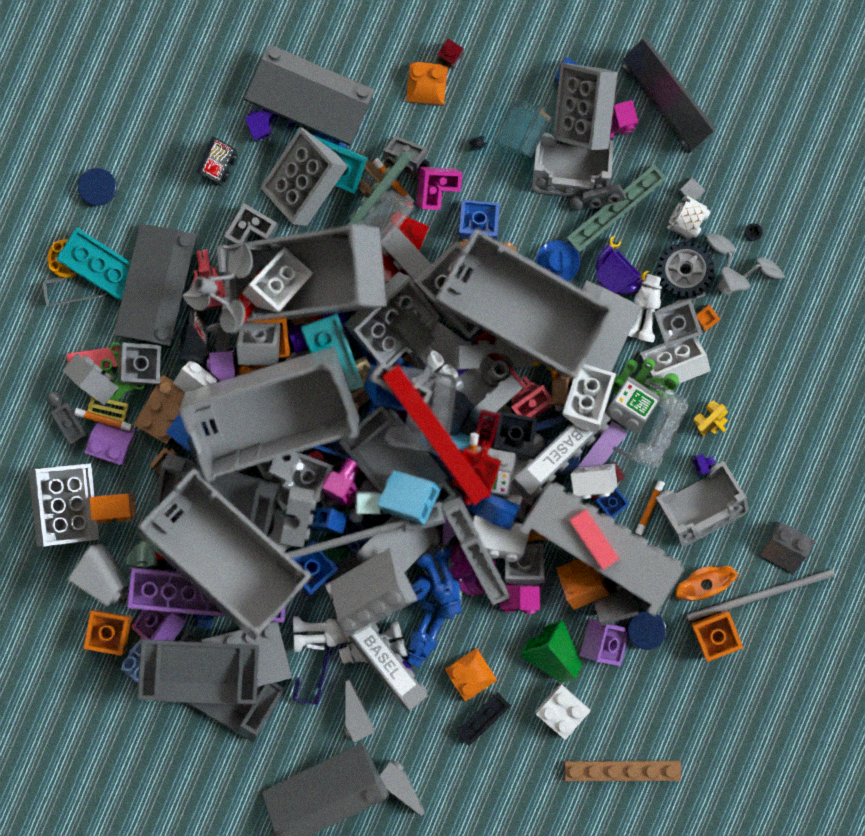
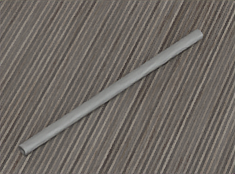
M833 569L698 610L686 614L689 622L834 577L835 573Z

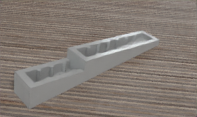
M459 496L442 504L444 513L492 605L510 598V594L461 497Z

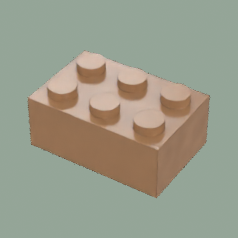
M162 375L160 384H157L133 425L160 441L170 444L173 438L166 431L178 414L181 415L180 408L185 392L173 384L174 380Z

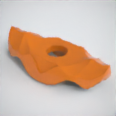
M727 565L700 568L677 586L675 597L680 601H694L717 595L737 579L738 573L734 568ZM704 580H709L712 583V587L709 590H705L701 587V583Z

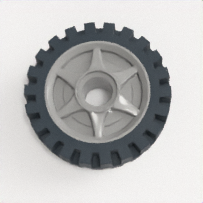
M689 241L671 245L670 248H667L662 253L658 261L657 276L661 277V287L671 297H676L677 299H695L697 296L703 295L709 289L714 278V263L710 253L703 246L700 247L699 244H692ZM684 267H688L691 270V272L689 274H683L681 273V269Z

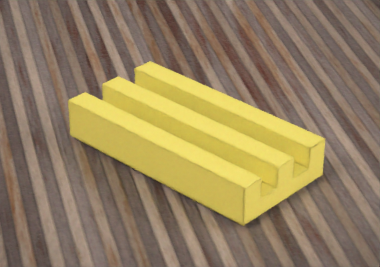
M90 396L87 411L125 422L129 404L108 400L107 403L124 407L123 410L94 404L96 399ZM97 408L122 414V417L93 412L92 410Z

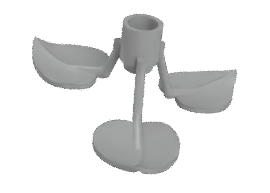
M714 233L704 235L716 251L728 256L726 265L722 269L723 278L717 285L722 293L730 295L731 292L737 290H748L750 283L746 277L756 269H761L765 275L772 278H785L781 269L773 261L763 257L758 258V264L743 276L729 268L732 253L736 251L734 245L721 235Z
M243 244L231 258L228 270L232 275L210 276L209 279L197 277L193 282V286L182 295L185 301L198 311L208 307L210 297L224 304L227 308L221 314L220 324L222 329L229 333L235 334L240 329L244 321L245 309L238 300H234L229 304L214 295L217 290L214 281L234 279L236 276L240 279L245 278L251 271L253 264L249 246Z

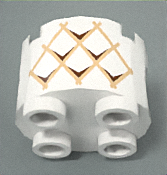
M685 195L682 198L684 203H678L668 222L672 225H668L667 228L689 240L699 235L701 231L699 226L702 221L708 218L710 211L707 209V206Z

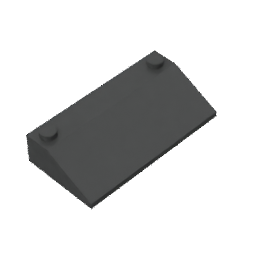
M645 36L623 58L622 68L627 75H632L680 138L681 141L679 142L684 150H689L691 153L706 142L717 129Z
M269 44L245 96V101L350 146L372 103L375 89Z
M140 224L113 335L170 348L197 234Z
M379 406L359 424L358 436L353 438L347 436L339 442L381 494L384 492L387 479L391 476L393 470L434 482L440 489L435 503L441 502L444 504L461 493L458 487L452 485L453 481L392 408Z
M172 454L167 455L161 465L155 509L162 504L193 469L206 481L200 462ZM237 472L219 475L215 477V480L207 482L263 534L268 536L280 484ZM174 503L164 515L169 517L178 506ZM180 509L172 518L178 519L183 511Z
M186 630L179 642L203 643V639ZM277 683L257 687L256 705L187 704L249 741L254 742L285 688Z
M142 640L137 700L256 705L259 645Z
M363 742L262 791L273 829L277 836H311L385 800L389 795Z

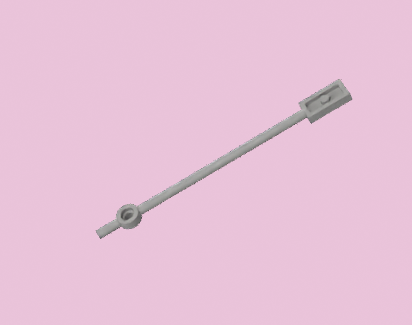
M441 502L433 505L425 525L403 519L286 552L285 554L294 559L406 527V530L410 533L446 522L443 505Z

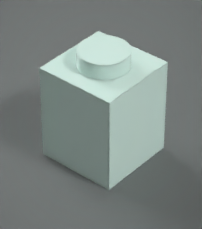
M355 492V512L360 514H380L381 508L378 506V500L381 494L379 492Z

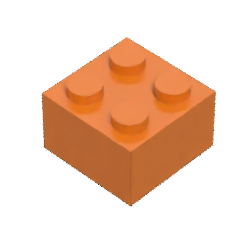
M134 493L89 497L91 520H97V524L110 523L113 518H116L117 522L131 521V517L136 516Z
M577 559L556 568L566 600L574 610L609 595L603 574L583 560Z
M97 609L91 610L84 649L124 655L126 653L132 616Z
M725 610L690 624L706 662L743 648L729 611Z

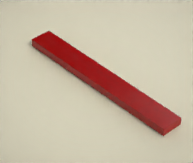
M397 365L382 376L384 381L471 502L475 505L490 494L487 487L401 367Z

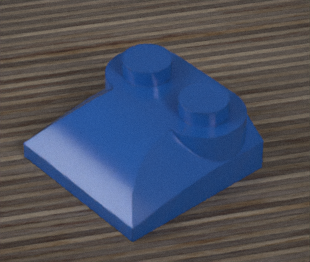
M462 200L459 237L469 239L471 233L478 229L488 237L497 240L500 203Z

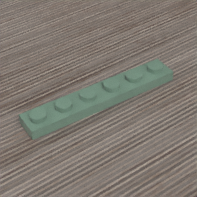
M406 151L398 154L394 160L396 164L392 169L389 167L382 175L384 179L381 183L377 182L372 187L371 196L369 198L365 197L359 204L360 210L357 213L353 212L348 218V225H360L414 157L412 153Z
M654 164L624 189L626 194L625 201L605 205L566 239L579 253L667 178Z

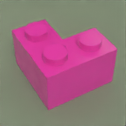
M632 100L613 106L610 139L614 138V134H630L637 126L638 119Z
M419 167L416 205L421 209L440 210L442 191L461 192L462 172L453 168Z
M538 584L505 585L510 598L499 602V608L504 609V612H515V609H520L525 614H533L535 610H540V588Z

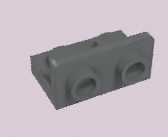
M394 136L383 150L384 163L393 167L396 164L394 160L398 154L409 151L414 157L403 171L418 176L419 165L428 155V148Z

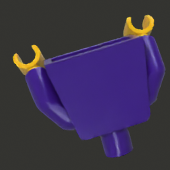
M613 236L609 241V245H606L598 255L595 267L597 273L595 276L599 282L596 285L620 295L634 293L644 285L642 282H645V275L650 271L640 274L618 250L621 241L617 245L612 243L615 238Z

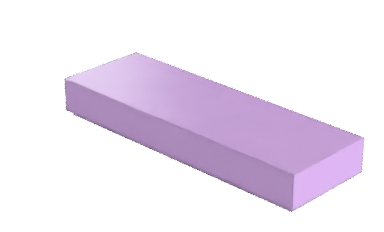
M612 421L578 467L604 465L628 432Z

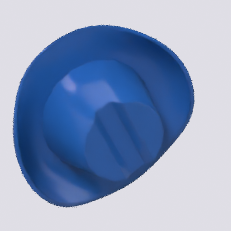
M555 240L541 247L537 254L536 264L568 282L579 270L580 256L573 245L565 241Z

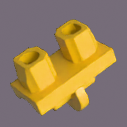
M712 400L706 407L711 415L706 419L699 413L693 419L700 434L703 436L709 431L713 434L718 430L722 433L726 431L723 425L727 422L724 416L728 411L723 404L719 405Z

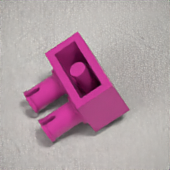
M349 458L345 459L339 472L335 473L332 471L323 481V489L328 498L347 508H350L355 498V492H358L353 481L360 471L356 467L357 463Z

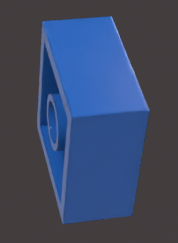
M617 487L613 493H610V496L599 497L595 500L606 515L611 518L630 505Z

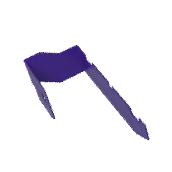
M328 646L315 702L295 698L297 697L300 685V678L296 677L292 693L294 700L318 705L329 657Z

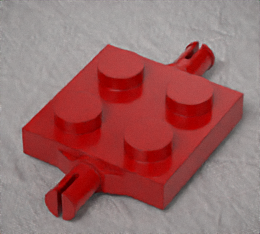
M483 441L480 451L464 448L462 454L489 490L490 494L486 497L490 498L502 460L488 455L491 443ZM454 478L452 485L461 488ZM465 495L463 503L471 505V500H468V496Z

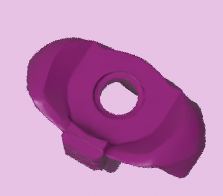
M458 541L451 549L450 559L453 565L450 566L452 577L454 579L458 578L462 592L474 596L483 594L485 590L465 552L462 551L460 541Z

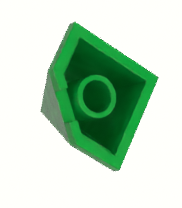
M560 620L548 624L542 629L544 632L539 634L536 639L532 637L527 641L520 655L560 683L573 681L578 677L582 664L565 623Z

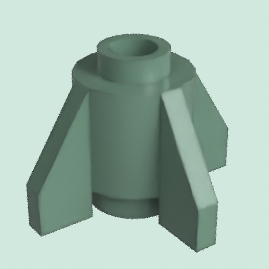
M145 541L135 545L127 556L126 565L130 566V572L132 567L160 570V564L154 549Z

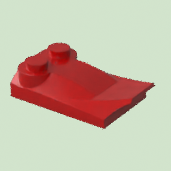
M393 213L384 237L395 227H398L420 251L429 226L404 215ZM382 253L385 281H390L398 272L408 275L403 269L399 271L392 262L395 260L390 255L386 257Z

